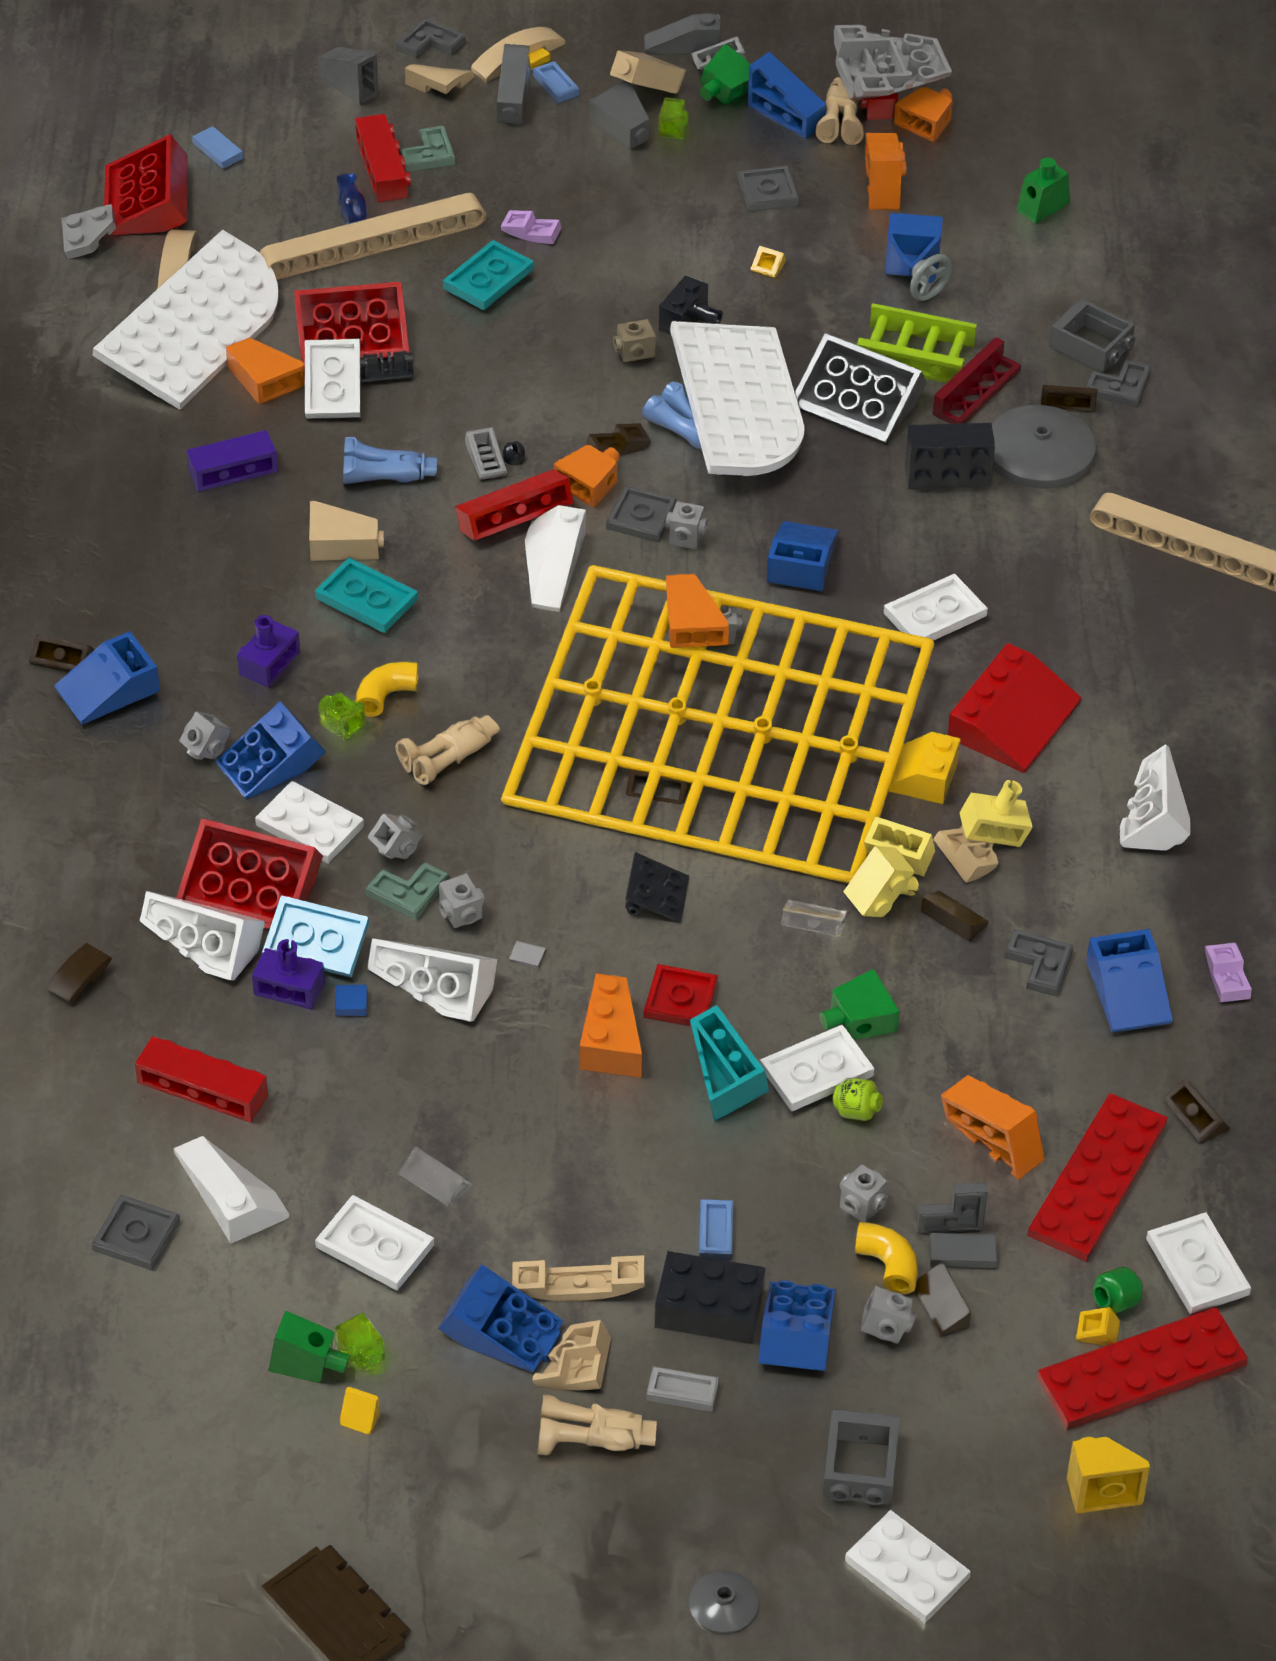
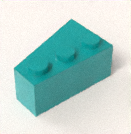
M717 1005L690 1019L714 1122L769 1092L764 1068Z

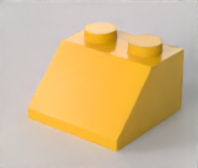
M930 732L903 744L888 791L943 804L958 764L961 738Z
M1084 1437L1073 1441L1066 1479L1075 1512L1084 1513L1142 1505L1150 1471L1149 1461L1108 1437Z

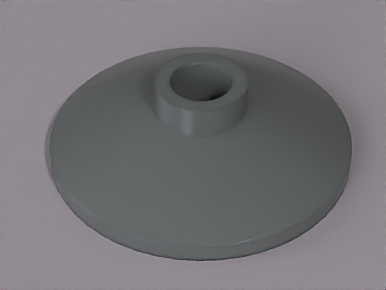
M716 1571L703 1576L694 1584L689 1596V1609L693 1619L705 1630L716 1634H733L747 1628L754 1621L759 1609V1597L753 1584L744 1576L731 1571ZM726 1594L730 1597L727 1599H722L719 1597V1595Z

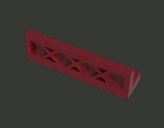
M995 337L934 395L933 416L949 424L966 423L1021 371V364L1003 356L1005 341ZM999 365H1002L1008 368L1009 370L1004 372H996L995 368ZM993 380L994 382L992 386H980L982 381ZM978 395L979 397L978 400L965 401L966 396ZM963 409V414L960 417L949 413L951 410Z

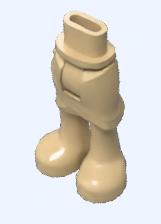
M840 77L835 78L830 84L825 102L826 115L822 117L816 126V136L821 142H833L838 136L840 113L844 114L841 126L842 140L846 144L856 145L861 142L864 136L863 125L856 117L857 105L860 99L849 98Z
M485 715L480 719L474 716L470 720L460 721L451 725L446 731L437 734L434 739L420 746H417L409 738H403L396 743V753L404 769L408 773L413 771L415 780L419 784L426 785L435 780L437 774L455 760L457 764H460L466 756L485 746L491 741V736L500 732V728L489 715ZM438 752H442V754L431 759V757L437 754Z
M543 1394L537 1455H550L559 1442L587 1444V1446L604 1447L611 1451H625L634 1448V1444L635 1449H639L640 1445L655 1446L657 1421L642 1420V1415L626 1410L604 1408L598 1404H593L591 1409L560 1401L555 1396ZM559 1421H573L587 1423L591 1425L590 1427H583L567 1423H561Z

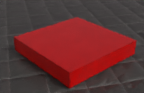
M657 964L644 1007L643 1018L691 1027L690 1019L711 1008L718 983V975Z

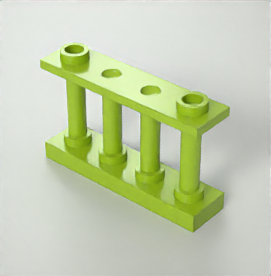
M872 303L870 327L874 328L870 340L859 338L856 345L922 371L925 379L947 383L964 367V359L959 358L963 346L974 348L977 324ZM885 330L900 333L896 345L881 342ZM911 335L927 338L922 350L907 347ZM937 340L953 344L949 355L933 353Z

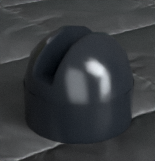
M518 441L508 442L503 449V460L510 465L521 464L525 460L524 446Z

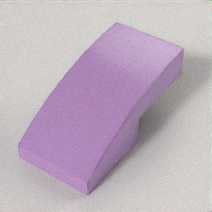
M509 210L501 225V230L512 236L543 244H554L562 229L560 220L535 219L533 211Z
M1236 943L1205 946L1209 970L1220 1002L1251 999L1252 988L1243 971L1244 960Z

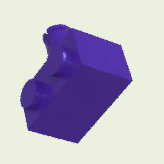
M261 615L257 617V620L255 619L256 632L254 637L246 646H242L239 649L237 661L240 676L268 688L300 653V641L298 631L273 621L272 617L268 615Z
M284 939L278 943L277 951L268 948L264 949L252 974L253 993L255 996L312 1010L325 984L324 963L312 958L297 956V943L292 940L290 948L289 939Z

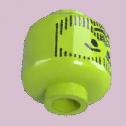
M846 1078L842 1084H838L835 1088L833 1105L835 1109H838L840 1116L843 1118L869 1121L873 1118L875 1112H879L882 1108V1093L878 1092L875 1082L871 1080Z

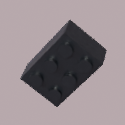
M992 423L908 425L905 459L908 489L991 486L995 453Z
M667 1251L655 1302L654 1328L753 1344L764 1293L765 1267Z

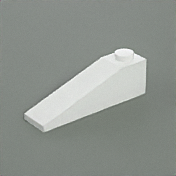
M558 505L531 521L525 538V551L532 608L560 612L586 535V510Z
M1165 744L1142 760L1134 783L1138 788L1133 798L1129 799L1127 807L1130 809L1128 818H1123L1120 825V844L1123 847L1167 851L1174 845L1182 844L1190 836V816L1170 748Z
M146 891L140 917L141 923L163 940L172 943L179 949L182 955L195 961L205 973L233 981L258 953L265 921L150 891Z
M372 938L367 969L394 986H399L420 1002H425L436 1009L435 1011L443 1016L474 1021L493 991L498 959Z
M204 1136L174 1148L175 1155L231 1244L290 1218L288 1211L272 1188Z

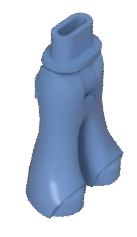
M671 382L666 386L661 396L653 395L646 402L642 409V416L652 423L676 432L685 438L690 445L702 450L685 389L682 384Z
M345 437L343 484L383 479L409 482L418 479L423 480L424 476H436L437 474L436 457H425V453H421L420 458V454L415 451L380 449L363 444L355 437Z

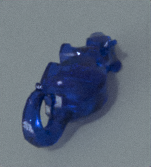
M342 173L337 176L336 180L339 189L338 204L341 206V216L345 221V225L367 219L366 200L355 184L357 179L355 173Z

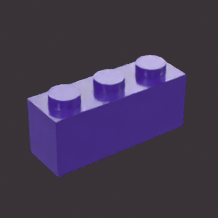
M267 430L187 450L188 469L198 492L278 472L277 451Z

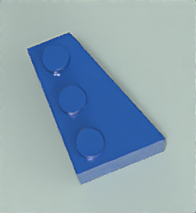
M771 52L766 53L749 65L748 106L805 139L816 131L818 122L826 115V103Z

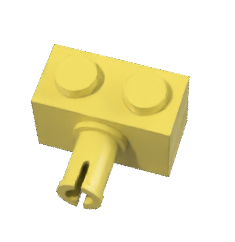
M1010 780L1005 781L998 796L970 793L959 812L966 839L1016 847L1022 846L1033 826L1026 801L1017 799L1022 792V787L1018 782L1014 780L1012 783Z
M875 817L864 840L868 855L874 846L895 847L914 869V874L920 876L925 875L935 853L932 834L879 817Z
M874 846L843 892L863 916L884 917L891 910L892 904L899 894L915 895L914 891L909 890L918 891L919 884L918 880L912 876L915 873L914 869L895 847Z

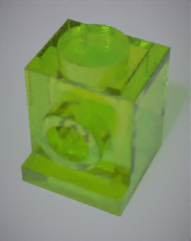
M665 97L659 114V136L684 140L685 126H687L689 111L685 110V100Z
M339 691L332 697L326 695L321 699L318 707L319 724L342 739L347 740L365 725V711L362 702L356 703Z
M363 1312L334 1327L336 1348L338 1351L343 1350L344 1353L350 1354L349 1362L355 1361L361 1371L372 1369L385 1359L384 1340Z

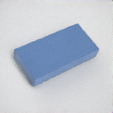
M555 61L533 69V77L557 103L580 96V88Z
M213 126L192 136L193 144L222 169L244 159L243 151Z
M701 1199L699 1256L719 1260H732L733 1200Z

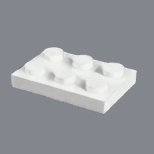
M360 339L305 340L306 419L361 417Z
M952 574L884 605V614L900 632L936 640L986 617L988 608L956 574Z
M293 781L255 817L256 826L281 839L315 847L323 855L322 861L327 864L364 828V819Z
M843 1025L760 1059V1064L765 1070L766 1077L791 1112L834 1094L836 1086L842 1084L846 1078L866 1080L874 1076V1067Z
M352 1195L315 1239V1244L319 1250L398 1291L432 1249L434 1237Z
M1206 1212L1147 1231L1146 1240L1190 1315L1250 1295L1251 1287Z
M891 1510L845 1554V1562L924 1623L970 1579L971 1571Z

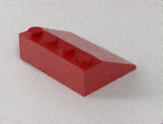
M171 134L105 165L104 206L112 204L116 220V229L110 235L166 232L172 228L180 227L183 223L187 222L188 155Z
M401 281L294 291L300 356L304 364L305 340L360 339V357H363V354H377V359H379V353H382L383 359H386L387 352L391 353V358H393V352L406 350L409 353Z
M1007 643L949 714L948 736L961 738L960 744L1025 773L1079 705L1082 697L1035 655Z
M201 818L176 898L265 921L264 929L270 930L281 895L302 901L307 900L315 884L323 855L315 847Z

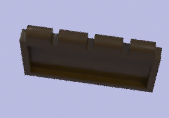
M332 1545L325 1547L323 1550L316 1546L261 1586L262 1594L324 1661H386L404 1648V1639L411 1632V1629L396 1613L389 1614L391 1608L373 1589L368 1590L369 1585L351 1566L346 1567L347 1561Z

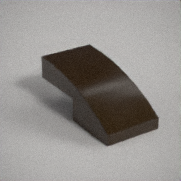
M641 423L616 424L613 433L589 434L586 443L602 453L609 447L617 450L620 456L650 445L651 439Z
M85 943L64 962L45 988L73 1005L89 981L93 984L97 982L112 958L90 944Z

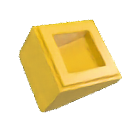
M759 246L750 270L776 278L786 262V257L782 252Z
M1110 1307L1082 1311L1079 1315L1076 1340L1100 1346L1115 1343L1118 1340L1120 1320Z
M347 1387L342 1405L340 1425L365 1434L372 1433L380 1417L379 1397Z

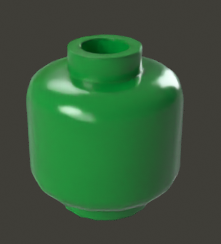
M1121 1266L1099 1274L1093 1287V1298L1100 1308L1110 1307L1115 1314L1136 1307L1141 1302L1143 1284L1134 1271L1128 1267Z

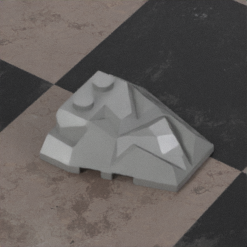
M835 25L834 45L837 50L836 67L850 99L875 98L951 76L952 70L937 38L905 33L903 38L889 36L890 30L882 29L881 34L866 32L867 26Z

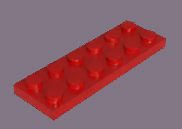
M1109 1093L1030 1224L1027 1236L1087 1262L1165 1129L1168 1117Z
M1214 1307L1039 1369L1037 1371V1379L1066 1430L1244 1367L1247 1365L1248 1357L1218 1308Z

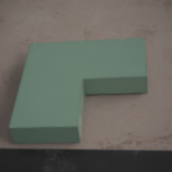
M445 126L420 129L419 134L423 146L400 149V155H403L405 159V171L410 172L455 165V156Z
M426 862L421 865L408 881L382 869L365 888V895L417 920L438 896L439 883L449 880L450 874Z

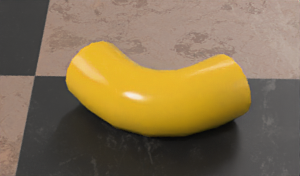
M393 662L373 669L362 679L355 698V710L363 716L375 717L383 712L384 701L389 693L394 691L417 692L419 663Z
M859 1222L855 1254L879 1258L885 1264L883 1285L888 1291L900 1294L913 1292L917 1282L918 1266L917 1256L909 1241L891 1228L873 1223Z

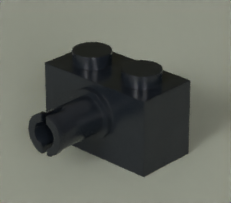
M684 276L659 305V331L671 335L670 327L672 321L696 323L698 320L710 324H720L723 311L708 306L709 284Z

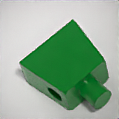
M725 43L704 68L700 80L702 85L699 90L700 95L707 101L715 96L723 104H729L748 94L749 65L751 64Z
M1049 157L1041 159L1040 167L1027 174L1023 180L1017 212L1034 224L1070 203L1069 175L1065 170L1056 165L1054 159Z
M872 969L836 987L832 991L831 1009L820 1012V1020L825 1030L843 1025L853 1040L897 1032L900 1011L877 973Z
M285 1310L274 1338L268 1371L318 1383L321 1381L326 1368L344 1374L350 1354L332 1349L335 1333L332 1330Z

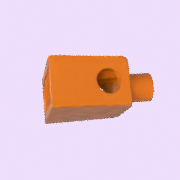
M928 87L917 89L895 104L894 124L935 142L952 118L953 101L951 92L945 88L938 92Z
M585 445L556 461L554 469L568 477L572 496L594 508L617 482V462L620 460V455L612 447H609L602 453L591 445Z

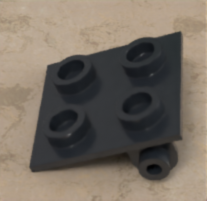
M406 350L393 352V358H391V353L387 352L386 359H383L382 353H379V359H377V354H363V357H360V382L414 377L412 352L410 353V350L409 353Z
M635 852L625 898L627 900L625 908L628 914L637 916L646 908L680 923L689 875Z

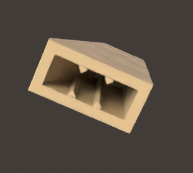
M618 50L610 75L633 84L678 94L686 70L644 53Z
M310 501L309 543L311 561L347 560L349 557L354 560L379 559V548H384V531H378V519L321 502Z

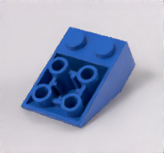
M783 521L773 538L769 551L767 582L823 591L839 530Z
M131 631L103 642L55 684V689L81 725L160 691L157 666Z
M280 701L217 758L215 762L246 799H249L304 773L326 753V750L299 718Z
M1150 929L1089 938L1086 963L1111 1032L1115 1033L1171 1024L1173 1020L1159 953Z
M481 1264L467 1279L437 1329L465 1348L533 1373L543 1357L540 1354L537 1355L540 1346L536 1338L539 1334L548 1333L552 1328L559 1330L564 1320ZM528 1323H530L534 1333L531 1332L528 1337L519 1341ZM524 1345L531 1346L533 1352L526 1351Z
M788 1280L770 1281L761 1329L758 1363L825 1371L836 1289L828 1288L822 1284L806 1286L798 1285Z

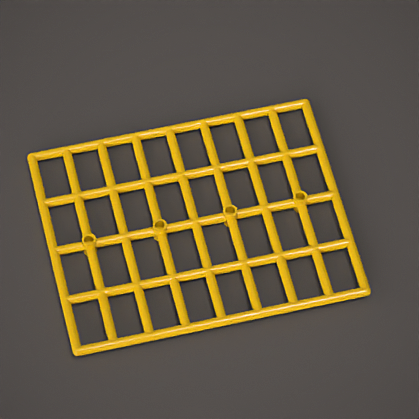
M591 565L584 578L506 783L501 802L504 805L849 884L868 856L864 840L875 817L880 818L935 645L934 640L707 590L719 609L721 605L752 611L737 656L706 650L707 646L670 648V642L664 641L669 627L667 599L652 638L622 631L638 587L666 592V581ZM597 578L627 584L611 629L581 622ZM763 614L794 620L779 666L748 659ZM805 623L836 630L821 675L790 668ZM848 632L879 639L864 684L833 678ZM576 633L606 640L593 677L586 680L584 684L559 679ZM618 642L648 649L632 695L602 688ZM890 642L921 648L907 694L876 687ZM659 652L690 658L677 697L672 698L669 703L643 697ZM702 661L732 667L716 714L686 707ZM744 670L775 677L762 716L756 718L754 722L728 716ZM786 680L817 686L802 733L772 726V720ZM829 689L860 696L848 735L844 736L840 741L814 736ZM554 690L585 696L568 743L537 736ZM871 699L903 705L888 752L858 746V739ZM602 700L627 706L610 753L580 746L593 708L599 705ZM639 709L669 715L653 762L622 755ZM687 719L712 725L696 772L665 765L678 726L685 723ZM724 728L754 734V740L739 782L708 775ZM772 738L798 744L783 791L751 785L764 744L769 743ZM533 747L564 754L546 802L515 795ZM810 747L840 753V759L826 801L794 794ZM575 757L606 764L589 812L558 805ZM857 757L884 763L869 811L838 804L850 764L855 762ZM618 767L649 773L632 822L601 815ZM661 776L692 783L675 832L644 825ZM704 786L735 793L719 842L687 834ZM747 796L778 803L763 851L731 845ZM790 806L822 813L806 862L774 854ZM833 816L865 823L850 872L818 865Z

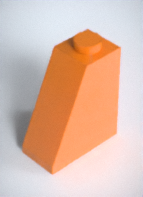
M250 337L226 347L227 367L258 404L305 386V364L298 359Z
M696 574L666 575L670 648L729 645L728 621Z

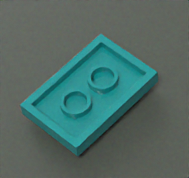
M492 240L442 280L443 289L485 310L534 270V261Z
M349 557L315 590V599L385 633L418 600V591Z

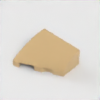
M411 64L405 68V85L424 93L433 88L447 94L454 87L462 89L474 78V72L469 70Z
M963 825L958 829L939 831L933 839L966 883L987 875L999 864L997 856L992 849L994 844L966 839Z
M601 1320L570 1325L563 1334L560 1344L549 1353L550 1364L542 1374L535 1372L532 1381L535 1386L559 1390L601 1389L611 1336Z

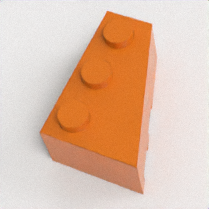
M866 133L865 162L866 176L870 182L867 186L869 210H900L901 176H906L903 142H898L897 133Z
M596 973L579 1046L580 1070L642 1078V1051L627 977Z
M969 1075L941 1094L946 1120L974 1144L977 1141H981L991 1150L989 1156L997 1162L999 1159H1002L1013 1168L1011 1175L1017 1180L1045 1160L1037 1121L1038 1116L1036 1110L1031 1106L1024 1105L1011 1098L1008 1094L1002 1093L985 1082Z

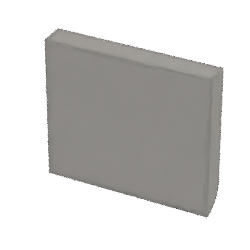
M516 941L509 957V962L538 969L547 948Z

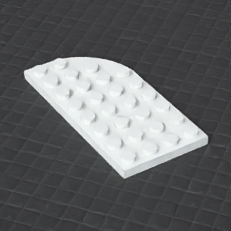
M222 230L93 348L92 356L180 410L227 366V346L249 337L255 339L269 326L275 315L278 302L276 276L272 268L267 267L265 258L258 251Z
M672 321L670 332L708 474L760 475L775 471L789 463L801 446L805 430L776 328Z

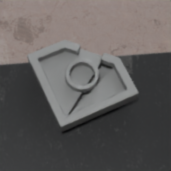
M112 204L62 218L64 252L67 259L93 253L100 246L98 241L105 234L110 235L116 229L115 211Z

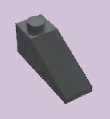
M710 13L694 14L645 34V54H691L720 43V15Z

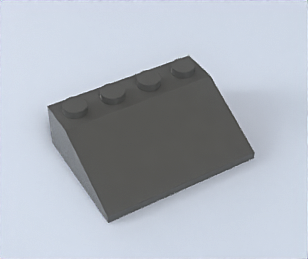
M825 333L795 391L800 410L887 444L916 406L927 382L922 371Z

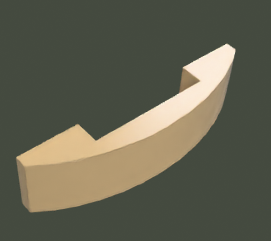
M534 27L518 31L500 40L485 51L472 64L471 71L487 83L500 76L504 44L529 45L530 53L540 48L550 52L564 45L565 39L547 27Z
M169 230L161 257L158 288L190 260L191 252H194L196 230Z
M644 1255L611 1257V1265L547 1268L546 1260L513 1262L512 1285L530 1298L542 1300L588 1301L615 1297L645 1287Z

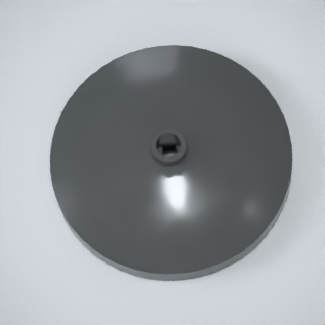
M1027 405L1008 410L992 422L995 441L993 469L1007 480L1016 484L1040 489L1062 487L1082 478L1090 470L1094 462L1096 441L1092 430L1082 419L1066 410L1047 405Z

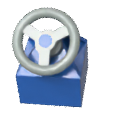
M890 213L885 274L912 276L910 284L912 297L918 301L929 300L944 288L952 271V263L949 257L940 254L943 217ZM939 262H942L944 266L938 269ZM938 278H940L938 283L932 289H930L931 285L934 284ZM919 282L923 285L920 292L918 291Z

